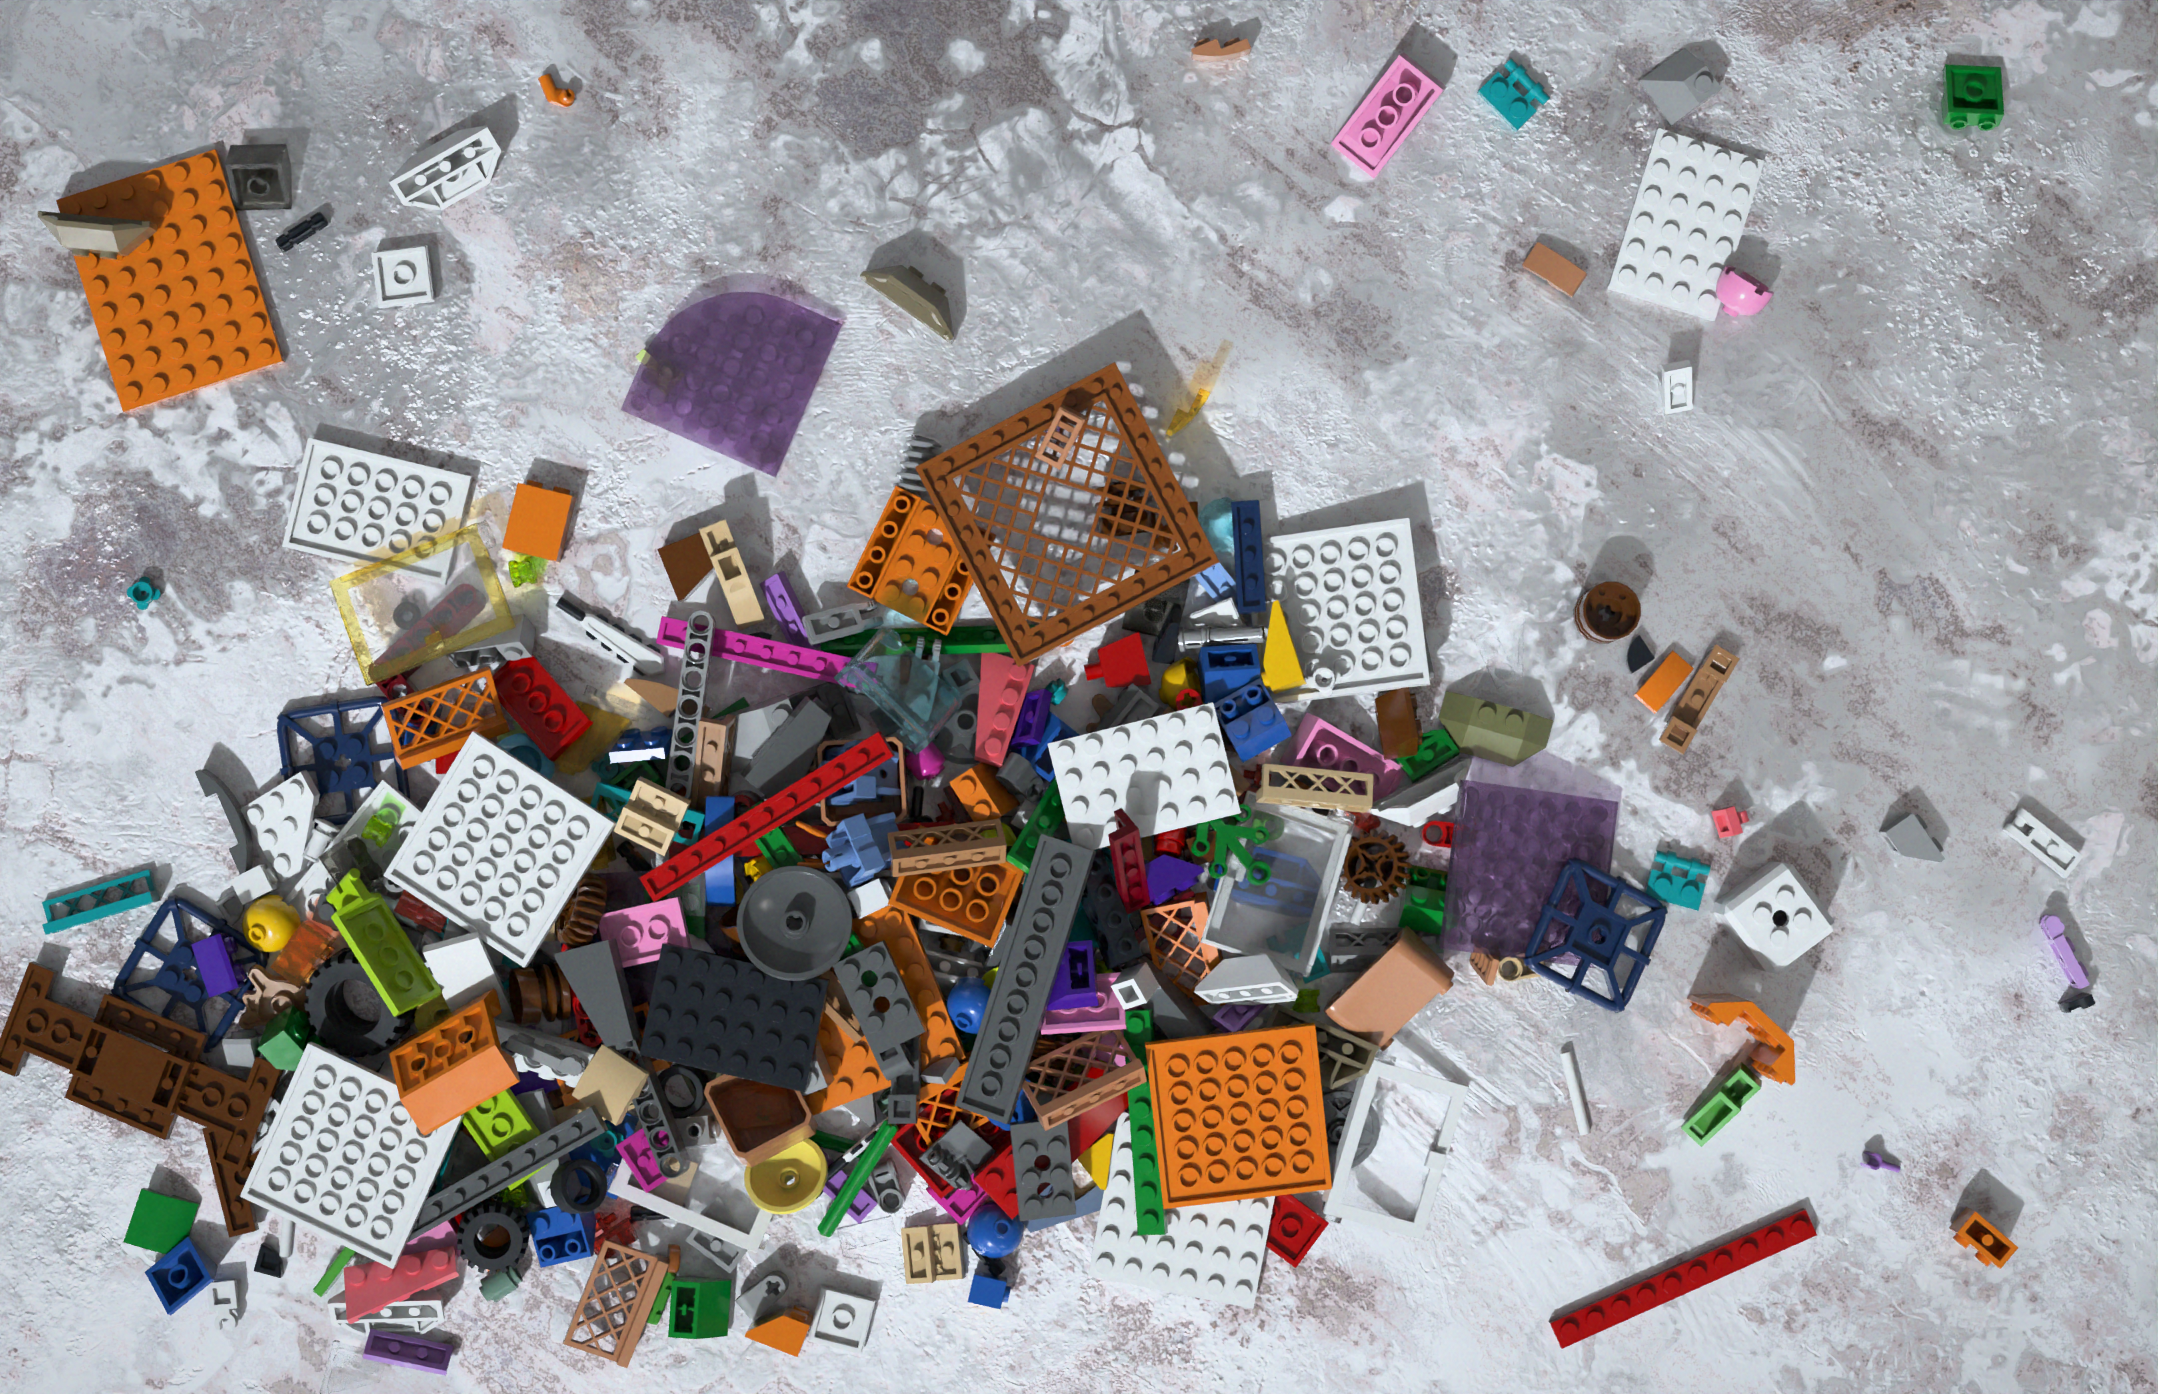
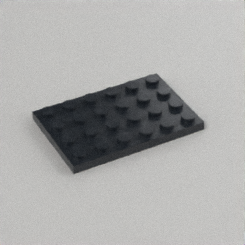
M666 942L662 943L639 1055L806 1092L830 979L816 976L801 981L782 980L764 973L750 961Z

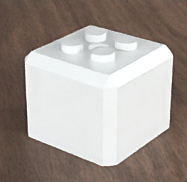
M1769 861L1715 901L1713 913L1752 966L1770 973L1777 974L1834 930L1835 921L1793 864ZM1778 910H1783L1787 915V921L1783 926H1776L1773 923V914Z

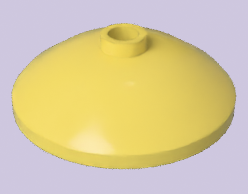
M807 1138L754 1167L746 1166L744 1174L746 1191L752 1201L764 1211L773 1214L794 1213L810 1205L820 1195L826 1184L828 1165L820 1147L814 1141ZM795 1180L791 1185H787L788 1181Z

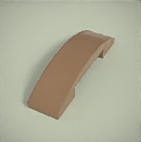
M1714 645L1673 710L1659 738L1660 742L1684 755L1698 731L1696 730L1723 683L1727 682L1740 658L1720 646Z

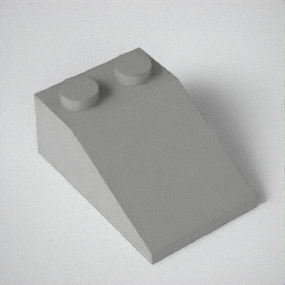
M785 694L729 713L736 715L731 773L744 770L793 712L789 698ZM727 715L715 718V720L722 721Z

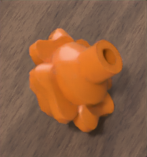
M1160 523V531L1173 534L1168 525L1164 526ZM1157 534L1153 548L1156 551L1162 547L1169 549L1172 539ZM1177 541L1175 542L1173 552L1178 550Z

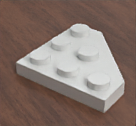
M307 770L299 772L240 809L280 882L286 881L306 869L308 859L301 855L304 853L313 835L311 832L315 825L313 815L315 806L319 803L320 793Z

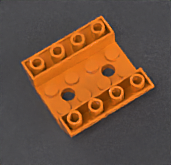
M895 486L846 587L948 636L974 581L936 507L920 497ZM978 526L981 534L984 537L986 529ZM937 529L942 532L943 540L940 544L931 545L927 541V534L931 530ZM990 532L988 540L994 542L997 535ZM909 579L915 580L919 586L918 591L914 595H906L902 588L903 583Z
M494 988L402 1040L389 1053L400 1101L423 1135L431 1133L520 1082L514 1058L501 1049L494 1017L501 1014L502 1010L497 991ZM473 1032V1035H472V1038L470 1039V1041L467 1042V1043H465V1041L467 1040L468 1034H470V1033ZM425 1060L423 1068L418 1070L421 1061Z
M1730 993L1691 994L1688 996L1687 1000L1692 1003L1689 1008L1699 1018H1703L1717 1026L1721 1023L1729 1027L1734 1020L1742 1024L1745 1023L1748 1026L1745 1030L1757 1041H1761L1748 1055L1754 1061L1751 1066L1760 1075L1774 1082L1776 1081L1780 1085L1784 1082L1792 1086L1796 1082L1794 1040L1752 1001Z

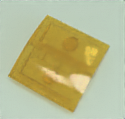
M1200 388L1188 413L1177 409L1165 434V440L1170 441L1192 424L1204 408L1210 392Z

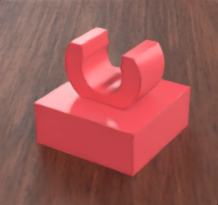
M1735 806L1711 811L1719 838L1743 833L1741 824L1749 821L1746 810L1736 812Z

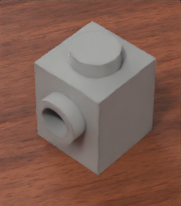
M707 1115L675 1119L686 1148L717 1144L716 1138L719 1137L720 1130L718 1121H714V1116Z

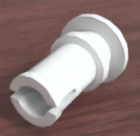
M315 818L314 821L318 823L316 829H312L313 835L301 856L318 863L328 841L332 842L333 832L339 833L340 829L327 820Z

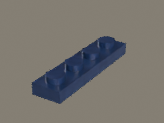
M1260 501L1231 502L1238 613L1267 612Z

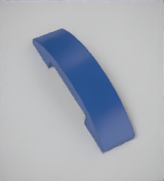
M735 796L706 797L705 837L736 819ZM735 853L705 871L708 906L736 907Z

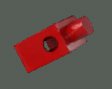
M1139 632L1098 649L1100 661L1084 665L1087 681L1104 677L1106 688L1130 687L1132 683L1136 686L1152 684Z

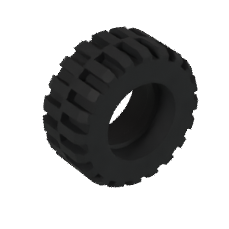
M350 947L341 949L319 965L318 969L310 976V983L306 985L305 996L309 998L304 1001V1007L306 1011L310 1012V1015L307 1017L309 1024H314L317 1029L314 1033L319 1039L323 1037L327 1041L326 1045L331 1049L337 1047L339 1048V1053L347 1056L352 1052L355 1057H365L367 1054L373 1056L388 1049L407 1033L416 1017L414 1013L417 1007L396 1017L393 1016ZM346 979L361 981L376 993L381 1005L379 1021L361 1019L349 1009L343 995V986Z

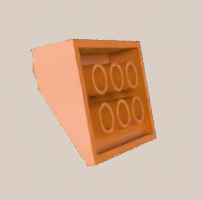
M920 825V826L918 827V829H922V828H926V827ZM929 837L924 842L931 846L937 845L941 840ZM1006 861L1001 864L899 876L889 898L888 905L993 948L1024 871Z

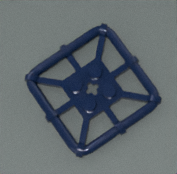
M371 696L344 701L332 699L330 703L292 708L284 713L280 712L277 716V736L282 763L280 776L283 775L284 782L301 771H316L318 791L320 793L319 803L327 793L344 791L346 813L316 818L327 820L335 826L347 824L357 812L353 789L371 787L375 790L379 785L376 781L373 763L376 761L394 759L398 790L410 799L407 769L403 770L395 759L394 752L372 755L370 734L384 717L380 704L389 702L387 697ZM379 707L362 732L344 733L341 712ZM396 708L390 710L392 719L400 722L398 710ZM332 714L335 736L317 738L294 721V719ZM288 727L312 744L314 764L293 766ZM401 734V736H400V738H399L398 740H399L400 746H403L402 734ZM345 754L346 759H351V764L347 765V770L345 771L342 770L341 766L337 765V761L340 760V756ZM315 822L314 828L316 829L318 823Z
M1575 857L1567 860V864L1561 870L1547 903L1543 904L1540 909L1542 914L1526 947L1525 957L1523 958L1524 965L1528 966L1536 974L1565 988V992L1571 995L1577 994L1605 1010L1619 1013L1625 1010L1645 966L1648 967L1651 962L1649 957L1664 926L1666 914L1668 913L1667 907L1663 906L1656 898L1626 883V879L1621 876L1615 877L1587 861ZM1583 872L1611 887V892L1604 907L1591 900ZM1571 876H1573L1581 901L1574 918L1557 910V906ZM1622 893L1651 908L1650 911L1629 919L1614 912ZM1552 917L1570 926L1562 944L1537 953ZM1654 919L1639 953L1624 945L1632 927ZM1599 928V934L1602 936V939L1594 942L1592 940V932ZM1565 952L1580 959L1571 979L1540 962ZM1620 953L1635 961L1621 993L1613 970ZM1590 965L1602 970L1610 999L1581 985Z
M175 894L168 896V899L159 907L141 938L138 937L134 942L136 946L118 973L111 993L152 1010L128 995L127 992L157 986L172 996L161 1015L170 1017L179 1001L195 1010L199 1030L209 1034L203 1052L210 1053L221 1042L239 1011L245 1009L246 1005L242 999L245 991L253 990L255 986L248 977L245 980L246 986L241 987L236 996L230 992L218 995L231 1005L213 1034L210 1035L204 1009L210 998L191 944L196 942L188 938L182 910L213 928L209 937L219 933H228L229 937L233 936L237 944L254 954L253 956L237 959L239 964L243 963L245 965L256 962L257 965L266 969L270 956L269 952L259 951L252 947L244 934L229 926L228 922L222 917L218 919L188 899L178 897ZM171 911L178 941L170 954H167L151 944ZM145 951L164 962L154 979L125 986ZM193 966L196 968L195 974L198 977L196 980L190 979L188 981L184 972L185 969H191Z

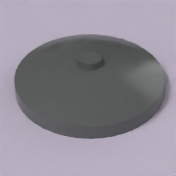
M805 866L781 867L761 876L745 893L737 915L738 937L747 957L764 973L788 981L807 980L829 970L844 954L852 933L850 905L842 889L826 874Z

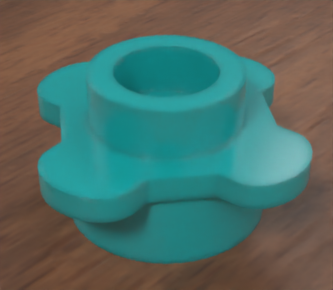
M143 576L139 579V582L127 589V596L137 603L138 609L146 610L153 600L160 598L161 592L152 586L150 578ZM142 591H146L145 596H142Z
M1058 678L1056 681L1052 680L1045 687L1046 690L1052 693L1050 703L1054 706L1058 705L1065 698L1069 690L1061 678Z
M609 752L604 754V758L593 762L591 766L592 771L596 772L601 778V782L609 783L625 770V767L618 762H610ZM606 766H610L611 770L607 771Z
M606 1124L608 1130L591 1139L590 1144L593 1148L603 1152L605 1157L609 1158L614 1156L615 1145L623 1141L624 1136L621 1133H616L609 1124ZM605 1138H609L610 1142L606 1143Z

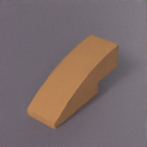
M627 678L624 681L628 687L667 718H671L676 712L679 689L648 680ZM689 699L684 703L683 708L687 715H693L697 712L698 705L695 700ZM705 704L704 709L705 718H707V716L713 710L707 704Z

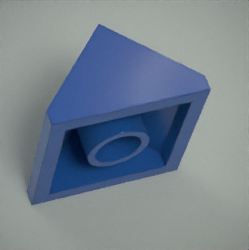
M187 1237L145 1271V1274L167 1314L171 1316L215 1280L218 1266L192 1238Z

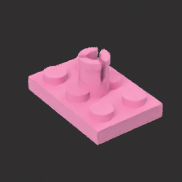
M681 897L603 913L600 920L599 930L601 939L605 941L616 938L623 968L659 960L662 943L665 942L692 948Z
M1121 972L1097 974L1099 1006L1046 1011L1040 1028L1041 1034L1126 1029V1009H1123L1111 988V985Z

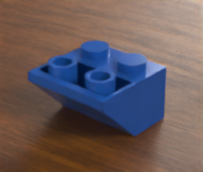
M1256 644L1201 647L1197 668L1203 705L1212 702L1214 704L1260 678V663Z
M1260 678L1214 703L1217 719L1242 763L1292 736L1285 719Z
M1049 711L1041 743L1011 750V752L1027 759L1034 771L1048 782H1051L1055 777L1048 743L1080 736V734Z
M589 1194L575 1197L574 1202H585L589 1198ZM537 1206L526 1213L541 1268L594 1255L596 1232L594 1210L586 1213L570 1214L562 1211L558 1206L547 1209Z

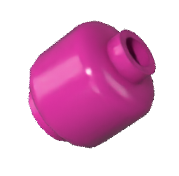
M916 740L905 750L908 753L905 758L906 767L919 781L927 779L930 782L945 769L943 765L945 763V756L931 740H926L922 743Z

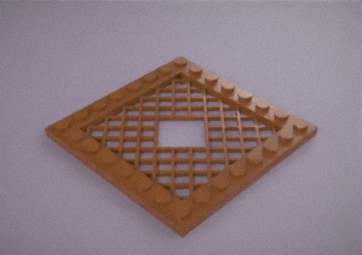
M1115 362L915 467L1018 667L1035 660L1220 563ZM1104 401L1107 409L1097 407L1096 405ZM1062 405H1066L1079 413L1087 410L1085 416L1088 417L1077 442L1073 445L1075 450L1071 461L1065 460L1064 464L1069 465L1065 480L1050 476L1053 468L1050 464L1046 474L1031 470L1041 437H1045L1046 431H1048ZM1092 410L1106 414L1102 429L1088 425ZM1065 416L1062 418L1063 421L1075 426L1077 422ZM1110 417L1115 422L1120 434L1106 430ZM1060 428L1059 432L1064 434L1065 429ZM1086 429L1100 433L1096 448L1081 444ZM1105 435L1119 439L1115 454L1100 449ZM1037 437L1033 449L1020 446ZM1052 437L1053 440H1056V444L1060 445L1062 441ZM1123 442L1126 443L1133 459L1119 455ZM1080 448L1094 452L1090 467L1075 463ZM1017 449L1031 453L1027 468L1012 464ZM1012 450L1008 463L995 459ZM1053 450L1052 455L1057 456L1058 452ZM1099 454L1113 458L1109 473L1094 468ZM1118 460L1133 464L1128 479L1113 474ZM992 463L1006 467L1002 482L987 477ZM986 464L983 476L970 472ZM1137 466L1146 484L1132 480ZM1074 467L1088 471L1084 486L1069 482ZM1011 468L1025 472L1021 487L1006 483ZM1093 473L1107 477L1103 492L1088 488ZM1030 474L1044 478L1040 493L1025 489ZM967 476L981 480L977 495L963 491ZM961 477L959 487H957L954 480ZM1112 479L1126 483L1122 498L1107 493ZM1049 480L1101 496L1085 549L1032 533ZM986 482L1000 486L996 501L981 496ZM1131 485L1146 489L1141 504L1126 499ZM1005 487L1019 491L1015 506L1000 502ZM1150 491L1159 509L1145 505ZM1024 493L1038 497L1034 512L1019 508ZM962 495L975 499L971 512ZM1106 498L1120 502L1116 517L1101 512ZM980 501L994 505L990 520L975 515ZM1125 504L1140 508L1135 523L1120 518ZM999 506L1013 510L1009 526L994 521ZM1144 510L1159 514L1154 529L1139 524ZM1018 512L1032 516L1028 531L1013 527ZM1163 516L1173 534L1159 530ZM1100 517L1114 521L1110 536L1095 532ZM975 520L988 524L984 537ZM1119 523L1134 527L1129 542L1114 537ZM993 525L1007 529L1003 545L988 540ZM1138 529L1153 533L1148 548L1133 543ZM1012 531L1026 535L1022 551L1007 546ZM1157 534L1172 539L1167 554L1153 550ZM1094 536L1108 540L1104 555L1089 551ZM1031 537L1045 541L1041 556L1026 552ZM1177 541L1181 550L1172 554L1175 542ZM1113 542L1128 546L1123 561L1108 557ZM1050 543L1064 547L1060 562L1045 558ZM988 545L1001 549L997 562ZM1132 548L1147 552L1142 567L1127 563ZM1068 549L1083 553L1079 568L1064 564ZM1006 550L1020 554L1016 570L1001 565ZM1151 554L1164 557L1161 561L1147 567ZM1087 555L1102 559L1098 574L1083 570ZM1025 556L1039 560L1035 576L1020 571ZM1107 561L1122 565L1117 580L1102 576ZM1043 562L1058 566L1054 581L1039 577ZM1126 567L1140 571L1122 580ZM1062 568L1077 572L1073 587L1058 583ZM1001 570L1014 573L1010 588ZM1081 574L1096 578L1092 593L1077 589ZM1019 575L1033 579L1029 595L1014 590ZM1101 580L1115 584L1096 594ZM1037 581L1052 585L1048 601L1033 596ZM1056 587L1071 591L1067 606L1052 602ZM1075 593L1090 597L1071 607ZM1014 595L1027 598L1023 613ZM1031 600L1046 604L1042 620L1027 615ZM1050 606L1065 610L1046 620ZM1027 620L1040 624L1030 628Z

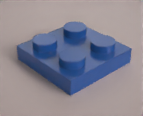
M658 726L652 728L651 731H640L638 728L624 731L609 751L610 762L665 759L671 750L673 729H667L666 726Z

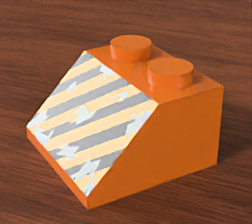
M794 1305L792 1308L787 1306L752 1322L745 1337L798 1357L814 1316L810 1315V1310L805 1307Z

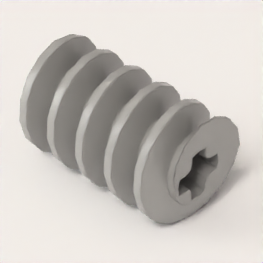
M910 434L915 440H906V445L912 450L903 451V456L909 459V461H901L899 464L906 471L897 472L896 477L902 480V482L894 483L893 487L897 486L912 494L920 495L919 492L927 490L915 467L937 456L932 452V449L941 448L942 445L932 439Z

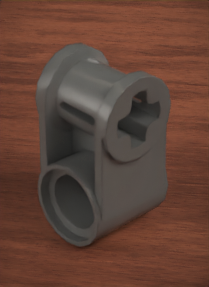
M1011 752L996 774V779L1006 788L1008 793L1023 795L1025 799L1031 802L1038 800L1043 792V781L1031 767V763L1021 755Z

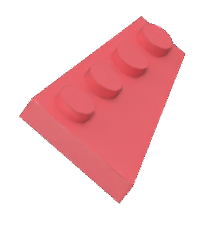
M981 653L974 760L1001 768L1035 665L1027 663L1018 667L1013 658L998 653Z
M449 1246L401 1256L394 1269L377 1261L345 1267L344 1284L348 1323L357 1322L360 1317L366 1314H375L384 1310L383 1307L398 1300L399 1302L404 1301L415 1292L422 1289L426 1291L459 1276L456 1247Z

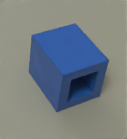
M975 1270L968 1302L1001 1309L1002 1302L1008 1303L1011 1286H1006V1277H994L992 1274Z

